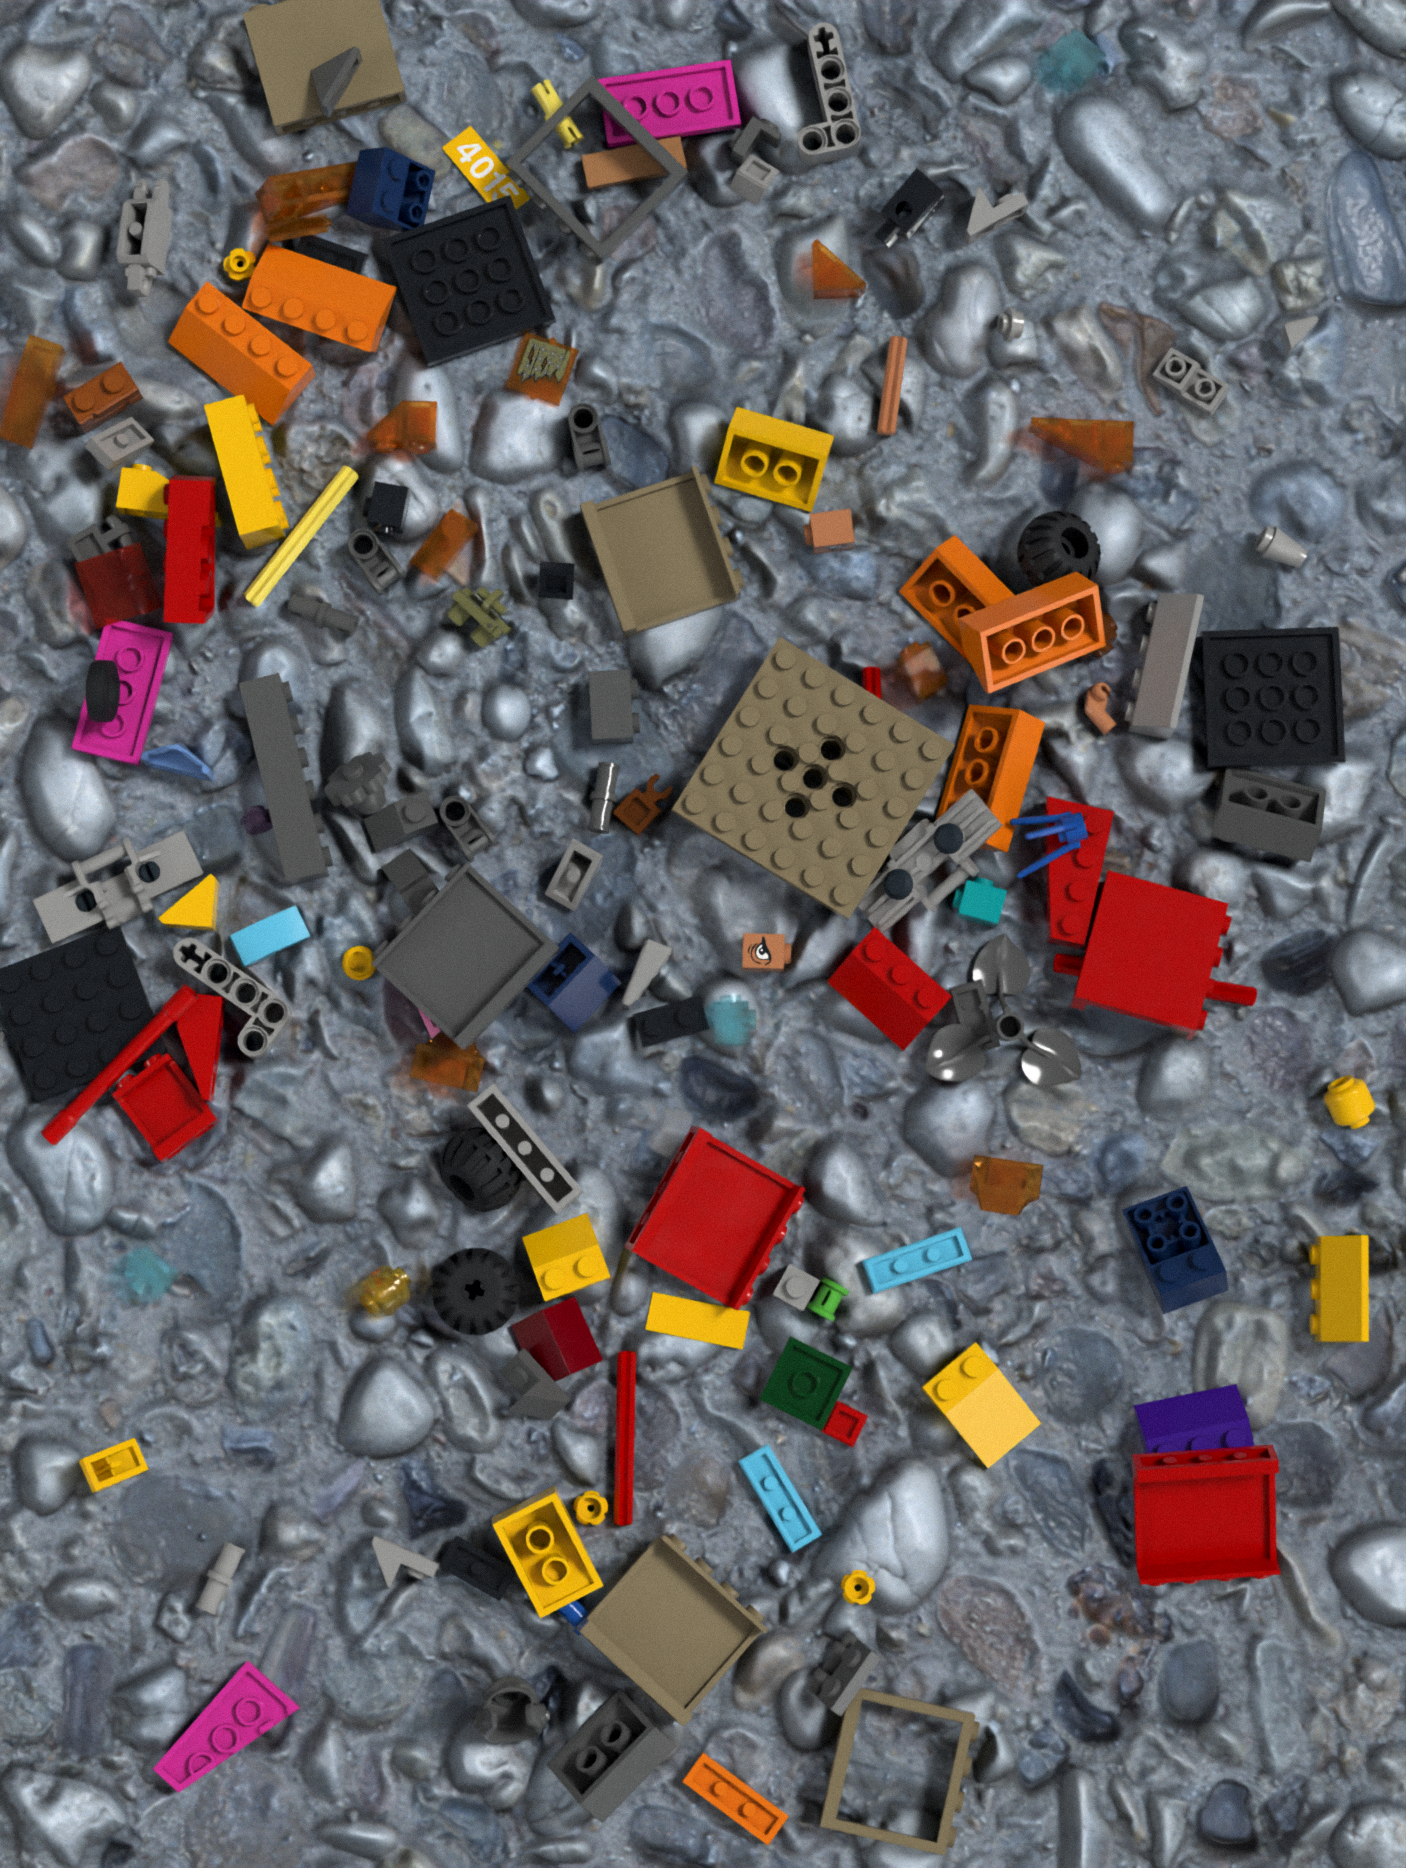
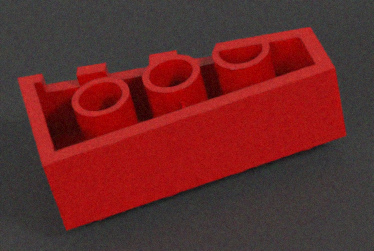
M174 475L169 479V484L164 485L163 493L164 504L168 505V518L164 519L163 526L164 539H167V548L163 559L165 573L163 622L205 624L215 613L216 477Z
M1047 796L1043 802V815H1056L1071 811V814L1081 812L1088 834V839L1080 841L1081 848L1071 850L1045 865L1047 942L1081 950L1085 946L1114 811ZM1056 822L1044 823V828L1053 827ZM1057 834L1044 836L1045 856L1067 844V841L1060 843Z

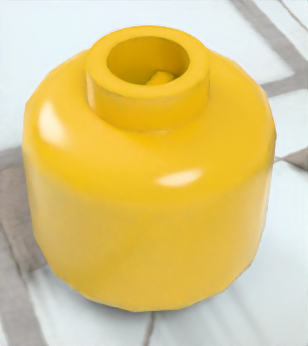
M1346 1075L1334 1080L1327 1086L1328 1091L1324 1095V1101L1337 1125H1349L1351 1129H1356L1370 1121L1368 1116L1372 1114L1376 1105L1364 1080L1353 1078L1352 1075Z

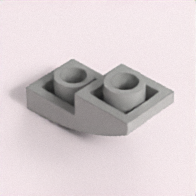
M1172 347L1152 374L1157 381L1170 391L1211 417L1230 390L1228 383L1200 368V363Z

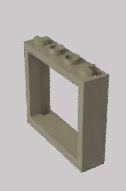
M862 1686L842 1716L819 1819L820 1827L945 1856L946 1848H953L956 1838L957 1827L951 1826L954 1812H961L965 1792L959 1791L962 1777L968 1778L971 1769L972 1757L967 1756L969 1743H976L980 1722L974 1721L975 1714L962 1709ZM862 1700L962 1722L936 1841L836 1818Z

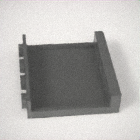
M468 862L463 867L457 864L445 876L444 879L448 883L439 892L433 889L423 899L420 905L424 908L415 918L410 914L402 921L396 929L400 934L391 943L385 940L372 954L376 959L371 963L464 1052L560 952V947L545 936Z

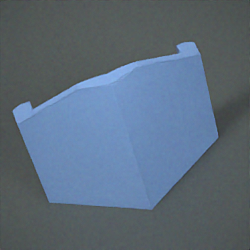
M183 743L166 745L142 752L141 760L147 767L210 782L214 781L215 775L210 768Z

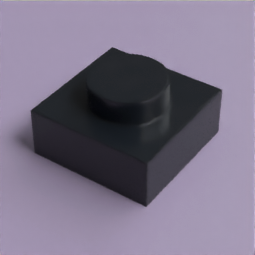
M541 561L539 598L573 600L575 564Z

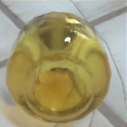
M381 1265L361 1281V1293L358 1295V1298L366 1310L373 1316H391L409 1301L411 1293L408 1285L411 1283V1280L400 1267L393 1269L387 1265Z

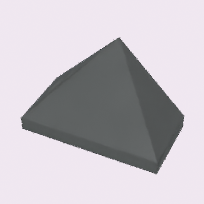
M355 46L311 70L323 114L328 118L331 117L363 61L360 49Z

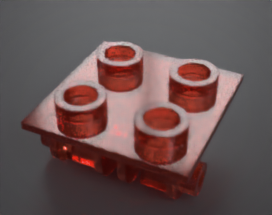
M140 542L74 563L96 629L137 615L146 614L162 607Z

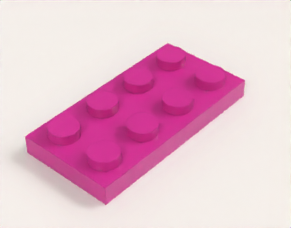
M731 59L598 79L608 92L656 140L741 128ZM602 109L608 148L637 144Z
M106 617L95 660H110L117 666L120 680L118 711L111 722L92 721L88 715L85 695L71 747L73 751L140 767L142 752H144L174 638L173 633Z

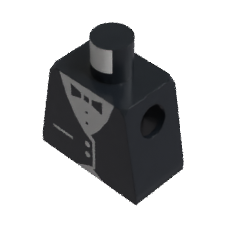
M916 168L883 207L881 212L886 221L875 232L876 238L888 248L901 234L910 240L945 202L943 191ZM903 211L911 212L907 218L898 217Z

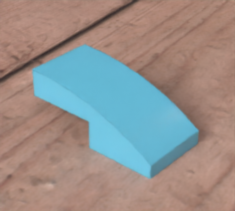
M295 905L230 935L229 939L242 967L245 968L274 956L278 951L307 940L310 934Z

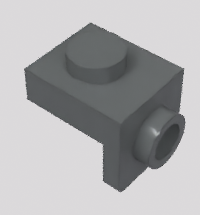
M752 117L744 131L738 129L730 142L729 147L732 148L731 160L741 166L753 152L760 139L777 149L781 144L782 136L779 128L767 119L760 121Z

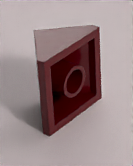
M575 1297L543 1309L511 1325L521 1349L525 1348L555 1382L603 1361Z

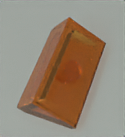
M450 509L410 563L438 583L478 531V525L462 514Z

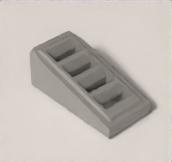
M649 939L645 941L623 997V1007L630 1009L670 958L672 948Z

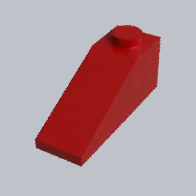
M197 994L199 999L177 1020V1029L202 1100L213 1103L226 999L220 996Z

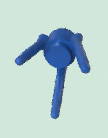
M1071 811L1056 815L1012 818L1009 821L1011 825L1056 822L1053 827L1026 833L1025 839L1030 840L1057 834L1060 843L1067 841V844L1018 872L1017 878L1021 879L1063 854L1081 848L1080 841L1088 839L1081 812L1071 814Z

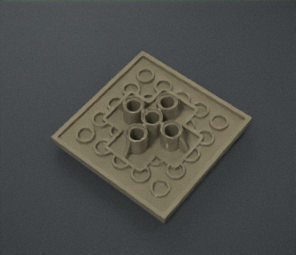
M779 637L671 812L848 921L955 745ZM825 745L833 746L838 752V758L835 760L825 759L821 754V747ZM777 756L787 757L791 762V768L787 771L777 769L774 765V758ZM806 774L816 775L820 780V787L816 789L808 788L803 782V776ZM833 793H845L849 797L850 804L846 807L837 806L832 799ZM790 802L798 803L803 810V815L798 818L790 817L785 811V805Z

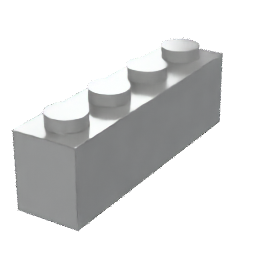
M494 1083L467 1105L474 1116L502 1147L557 1215L584 1193Z

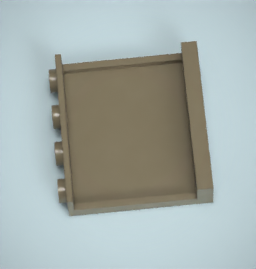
M281 0L280 3L270 6L258 4L252 6L248 12L242 13L277 137L407 101L379 0ZM355 46L360 49L363 61L331 117L328 118L323 114L311 70Z
M696 465L691 467V472L596 504H594L593 500L580 504V511L624 638L740 600V589L745 588L739 568L733 570L729 557L734 556L728 537L722 538L719 532L718 525L723 523L717 505L710 506L707 494L711 493L708 478L705 473L699 474Z
M659 1533L575 1629L676 1722L684 1727L693 1717L690 1713L756 1637L761 1632L765 1634L768 1629L761 1624L765 1618L753 1606L749 1604L745 1609L735 1600L739 1594L728 1583L723 1581L719 1585L710 1577L713 1570L703 1560L697 1557L693 1561L684 1553L688 1547L672 1533L667 1537Z

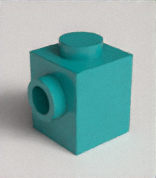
M974 877L973 881L967 880L964 888L957 887L952 907L958 908L956 917L996 928L1007 890L993 887L994 882L985 878Z

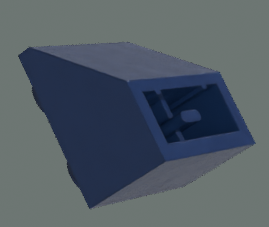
M387 147L360 150L346 215L372 227L405 232L422 226L425 223L436 171Z
M570 932L557 945L560 947V952L528 984L526 989L575 1034L622 983L595 954Z

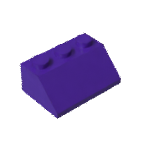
M1236 1384L1133 1405L1144 1454L1255 1446L1249 1418Z

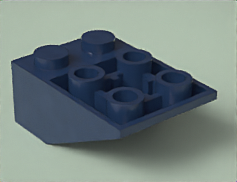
M1187 1186L1122 1210L1148 1281L1163 1314L1228 1291L1226 1269Z

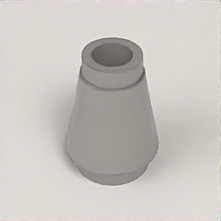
M1265 526L1254 545V550L1260 553V557L1296 568L1302 565L1308 550L1302 548L1301 545L1277 526L1274 528Z

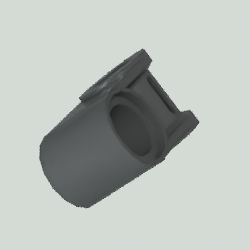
M588 403L574 405L568 414V423L578 473L583 472L584 468L602 463L606 466L612 465L605 435H603L596 409ZM580 414H587L593 419V423L588 428H579L574 423L575 418Z
M358 529L349 536V553L361 569L366 580L379 596L384 594V589L399 577L404 579L407 576L396 558L387 551L372 531ZM359 540H370L373 543L372 550L367 554L357 553L354 547Z
M458 795L450 796L441 803L440 817L453 836V840L470 863L475 860L474 856L486 847L498 844L490 829L477 816L463 797ZM459 804L464 807L465 815L461 820L451 821L446 817V810L450 805Z

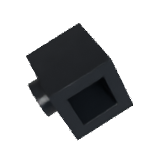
M375 481L372 497H366L363 508V517H367L369 528L374 529L375 534L385 537H394V533L403 534L411 497L409 487Z

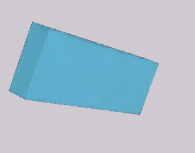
M961 1227L871 1257L863 1260L862 1263L872 1292L875 1294L972 1260L963 1231Z
M769 1444L738 1461L792 1553L822 1535Z

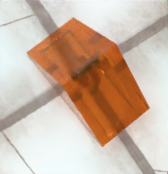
M816 239L812 243L811 249L813 300L861 298L866 292L867 283Z

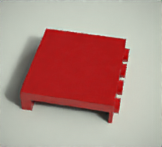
M1108 870L1103 881L1070 1007L1084 1011L1086 1004L1188 1032L1186 1039L1192 1040L1196 1030L1202 1031L1205 1025L1208 1011L1202 1010L1204 999L1210 1000L1216 980L1210 978L1212 967L1218 968L1224 948L1218 947L1220 936H1226L1229 930L1231 916L1226 915L1229 903Z
M691 1125L624 1248L724 1305L738 1311L752 1297L754 1291L752 1285L757 1276H761L768 1268L770 1263V1257L768 1256L774 1245L780 1244L787 1232L785 1225L791 1214H796L801 1208L804 1201L802 1194L806 1188L794 1184L711 1136L712 1134L702 1128Z
M1273 1444L1132 1454L1135 1569L1140 1585L1161 1586L1171 1582L1194 1584L1200 1580L1217 1579L1219 1581H1231L1241 1577L1264 1579L1270 1575H1281L1277 1562L1275 1473H1279V1460Z

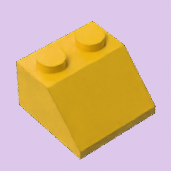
M587 1213L522 1237L546 1303L611 1279Z

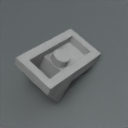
M978 186L965 236L967 245L1024 215L1027 212L1029 202L1023 192L1012 196L1010 193L1001 197L994 203L995 207L992 208L982 189Z
M130 417L90 437L85 448L107 470L118 476L121 474L122 467L128 468L155 440Z
M572 839L545 895L575 911L591 880L600 870L603 855Z
M375 1535L372 1540L374 1551L389 1589L392 1588L402 1564L408 1566L406 1573L419 1579L425 1580L427 1575L431 1577L436 1576L440 1562L379 1535Z

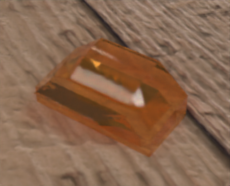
M439 1032L428 1042L417 1043L409 1077L435 1085L478 1093L485 1058L479 1055L475 1042L464 1052L445 1033Z
M974 1155L969 1190L976 1195L981 1210L1019 1216L1030 1202L1039 1200L1044 1165Z

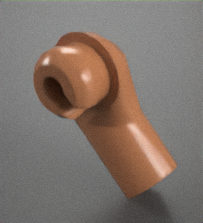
M1098 682L1090 686L1086 693L1084 711L1088 718L1105 735L1117 723L1105 711L1107 699L1111 693L1110 688L1106 683Z

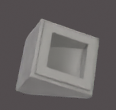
M750 154L736 171L730 189L753 204L758 205L777 177L779 170Z
M1313 315L1284 324L1280 332V338L1286 356L1314 329L1318 322L1317 316Z

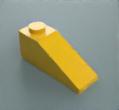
M132 464L131 468L122 467L116 508L121 515L160 520L168 518V505L164 504L163 493L164 485L169 484V480L158 472L152 471V467L148 465ZM216 512L215 527H222V519L219 513Z

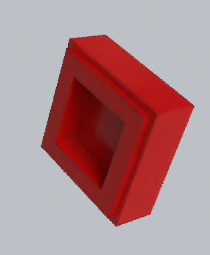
M836 1401L821 1432L853 1448L868 1416Z

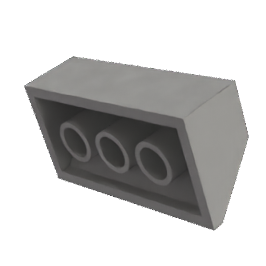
M1160 593L1155 603L1149 602L1145 622L1151 623L1148 635H1142L1138 655L1144 656L1141 668H1135L1131 687L1136 688L1137 691L1135 700L1128 701L1124 717L1125 721L1130 722L1129 732L1168 740L1176 730L1204 595Z

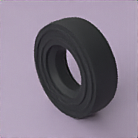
M95 660L89 667L86 679L88 715L95 722H111L117 714L120 699L118 669L113 661Z

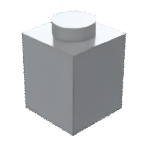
M789 1264L772 1296L803 1312L820 1280Z

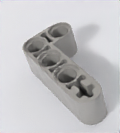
M818 23L809 32L808 55L824 123L809 125L803 128L798 135L797 155L803 163L808 165H816L853 156L859 148L861 137L860 125L839 34L833 25ZM819 39H824V42L828 44V51L825 56H823L822 44L818 42ZM832 69L839 76L836 79L829 80L822 76V72ZM834 101H840L847 108L841 112H836L829 105ZM841 133H848L854 140L848 144H843L836 137ZM808 140H815L820 143L821 147L815 151H810L803 144Z
M194 938L180 940L173 950L175 962L186 972L251 1016L238 1036V1046L246 1056L252 1059L266 1057L291 1023L292 1011L290 1007L280 997ZM196 947L195 953L206 962L203 968L191 959L185 963L187 958L183 954L186 949L193 951ZM218 966L226 967L228 971L227 978L221 983H213L210 979L212 970ZM245 986H252L256 990L255 998L249 1003H242L238 998L239 991ZM274 1005H279L284 1009V1016L277 1023L268 1022L266 1018L268 1009ZM252 1034H261L264 1038L262 1048L257 1051H249L246 1046V1041Z

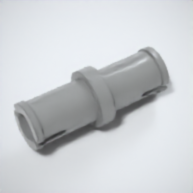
M224 1542L223 1549L213 1570H208L206 1576L209 1579L195 1605L196 1607L211 1614H217L216 1611L228 1586L232 1587L235 1581L232 1577L246 1550L229 1542Z

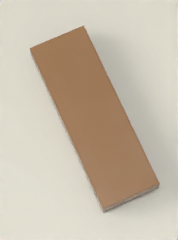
M680 136L657 140L687 170ZM638 144L581 156L588 191L667 175Z

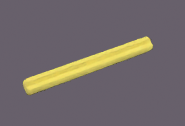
M346 465L342 466L244 592L245 600L255 607L260 606L358 479V474Z

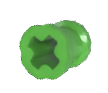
M822 1277L820 1280L822 1285L813 1302H808L806 1308L833 1322L835 1319L833 1314L842 1297L848 1296L850 1291Z

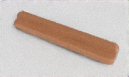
M891 336L889 338L877 427L878 434L893 436L896 431L907 349V338L901 336Z

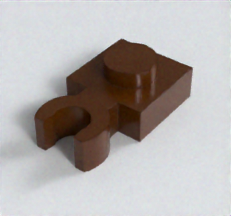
M658 774L650 777L647 782V790L644 793L635 787L613 811V815L637 837L661 813V809L655 804L658 801L667 800L673 792L671 786L662 793L654 790V784L660 779Z

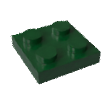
M790 1336L759 1400L822 1431L853 1367Z

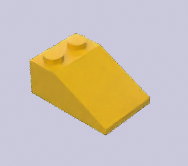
M976 1342L967 1347L920 1387L987 1469L1041 1424L1005 1376Z
M555 1485L492 1517V1525L540 1618L603 1586Z

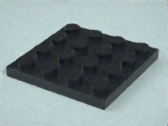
M510 195L382 239L428 367L556 323Z
M1339 627L1202 631L1200 633L1207 768L1333 765L1346 762Z
M121 925L113 929L107 927L0 968V1005L34 1097L38 1103L91 1083L155 1017ZM162 1035L131 1067L147 1061L157 1053L161 1055L168 1053Z

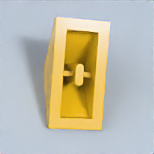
M212 874L208 875L158 919L167 928L215 931L220 883Z
M135 1438L79 1460L92 1493L106 1490L149 1470Z

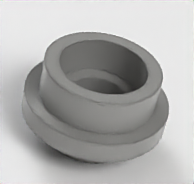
M1007 307L1005 312L999 315L997 323L998 333L1002 334L1004 341H1012L1013 338L1019 339L1024 329L1023 312L1016 311L1014 307Z

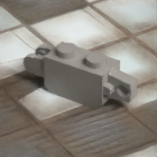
M166 179L156 180L151 199V189L148 180H137L133 199H127L123 203L116 256L118 263L125 268V277L128 278L127 290L136 297H149L152 279L156 275H164L173 214V211L168 208L170 192Z

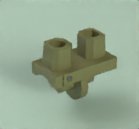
M482 586L476 592L477 595H475L468 587L463 591L458 589L452 596L455 602L447 613V616L459 626H464L471 616L474 617L480 625L470 636L482 648L487 647L497 638L507 636L512 628L500 618L508 610L500 603L505 594L502 590L498 588L493 593H489Z

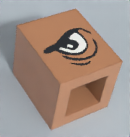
M850 509L809 514V524L803 525L805 544L812 545L813 554L854 549L855 538Z
M743 933L742 971L783 973L784 964H791V943H785V934Z

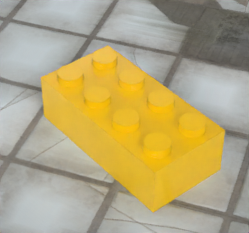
M243 394L204 405L238 533L246 550L285 540L286 537L283 529L289 528V523L281 500L275 501V497L280 496V491L272 468H266V465L272 462L263 435L257 436V433L262 432L263 429L254 403L247 404Z

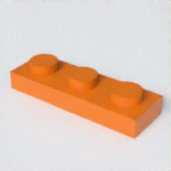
M702 1752L682 1780L683 1783L766 1845L770 1844L789 1817L788 1814L704 1752Z

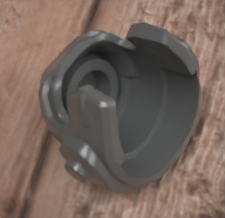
M506 1676L492 1682L485 1690L481 1709L477 1710V1715L473 1717L474 1727L478 1728L480 1735H483L491 1742H522L536 1738L543 1729H546L547 1721H550V1712L545 1708L544 1704L540 1703L534 1686L523 1678Z

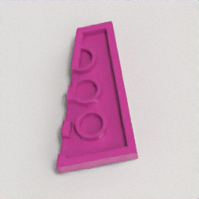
M248 1660L156 1764L153 1770L179 1793L301 1708V1706Z

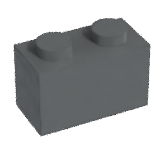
M630 669L589 671L593 745L634 743L633 733H640L639 713H632V700L638 699L637 679H630Z

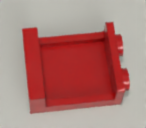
M157 1053L143 1064L145 1070L134 1077L132 1074H129L115 1085L117 1090L111 1095L121 1105L153 1148L152 1151L158 1159L166 1163L221 1121L209 1105L202 1100L200 1093L174 1058L168 1053L163 1056Z

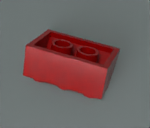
M875 927L827 981L833 989L902 1051L912 1043L952 997Z

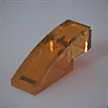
M31 334L29 335L8 398L0 430V439L32 450L55 391L54 382L66 354L62 345Z

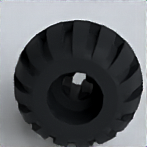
M1064 511L1048 512L1034 518L1023 530L1017 547V559L1021 563L1019 567L1023 575H1027V581L1032 586L1038 587L1073 572H1078L1092 580L1098 570L1101 550L1100 544L1097 543L1098 538L1095 532L1092 533L1090 530L1091 526L1086 521H1082L1081 517Z
M475 1127L454 1135L446 1143L439 1159L440 1175L447 1188L463 1204L479 1212L496 1210L508 1204L518 1192L522 1182L523 1173L485 1128Z
M467 1248L449 1256L437 1270L432 1286L433 1303L440 1318L452 1329L467 1335H484L501 1328L514 1314L520 1295L519 1282L513 1267L500 1254L485 1248ZM478 1281L481 1282L480 1288L485 1292L483 1297L476 1296L473 1301L470 1300V1293L466 1291L468 1285L473 1286Z

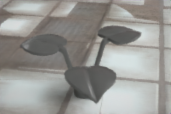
M1006 934L995 937L978 954L973 965L972 976L973 981L982 979L986 995L997 993V999L1003 1014L994 1020L993 1032L975 1040L971 1029L964 1025L950 1024L942 1027L930 1042L924 1066L925 1071L940 1080H968L981 1072L986 1064V1056L978 1046L995 1038L1006 1042L1020 1039L1023 1045L1028 1048L1021 1056V1068L1028 1080L1040 1086H1054L1080 1079L1082 1070L1079 1056L1071 1041L1062 1032L1053 1028H1041L1035 1032L1032 1042H1030L1026 1038L1025 1033H1023L1024 1022L1022 1018L1015 1013H1011L1003 993L1015 995L1021 992L1029 982L1030 966L1025 955Z

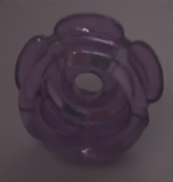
M262 805L248 808L244 812L245 816L240 819L241 825L245 826L249 835H259L273 827L269 809H265Z

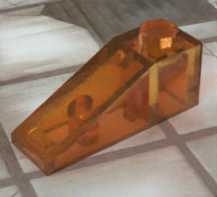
M357 161L269 176L255 193L265 223L272 224L298 219L349 201Z
M1032 417L1030 420L1029 433L1094 468H1104L1103 471L1105 473H1123L1124 469H1129L1133 462L1134 421Z

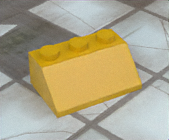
M736 407L728 427L714 483L812 512L827 465L834 435Z
M1368 1235L1316 1237L1315 1244H1310L1309 1251L1310 1264L1315 1265V1279H1310L1309 1286L1310 1299L1315 1300V1314H1310V1334L1315 1335V1342H1369Z

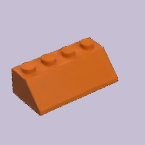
M268 243L251 276L242 308L367 352H377L397 287Z
M206 282L186 305L168 340V344L232 395L239 396L244 394L247 404L254 403L258 415L272 427L316 376L311 363L209 282Z
M953 535L935 548L899 590L968 662L969 660L962 647L958 618L1015 596L956 535Z
M1073 572L958 618L963 650L983 689L988 694L1106 646L1098 585L1078 572Z
M969 704L936 820L970 789H973L1003 825L979 849L1008 853L1016 826L1011 825L1009 821L1012 818H1018L1045 722L1020 709Z

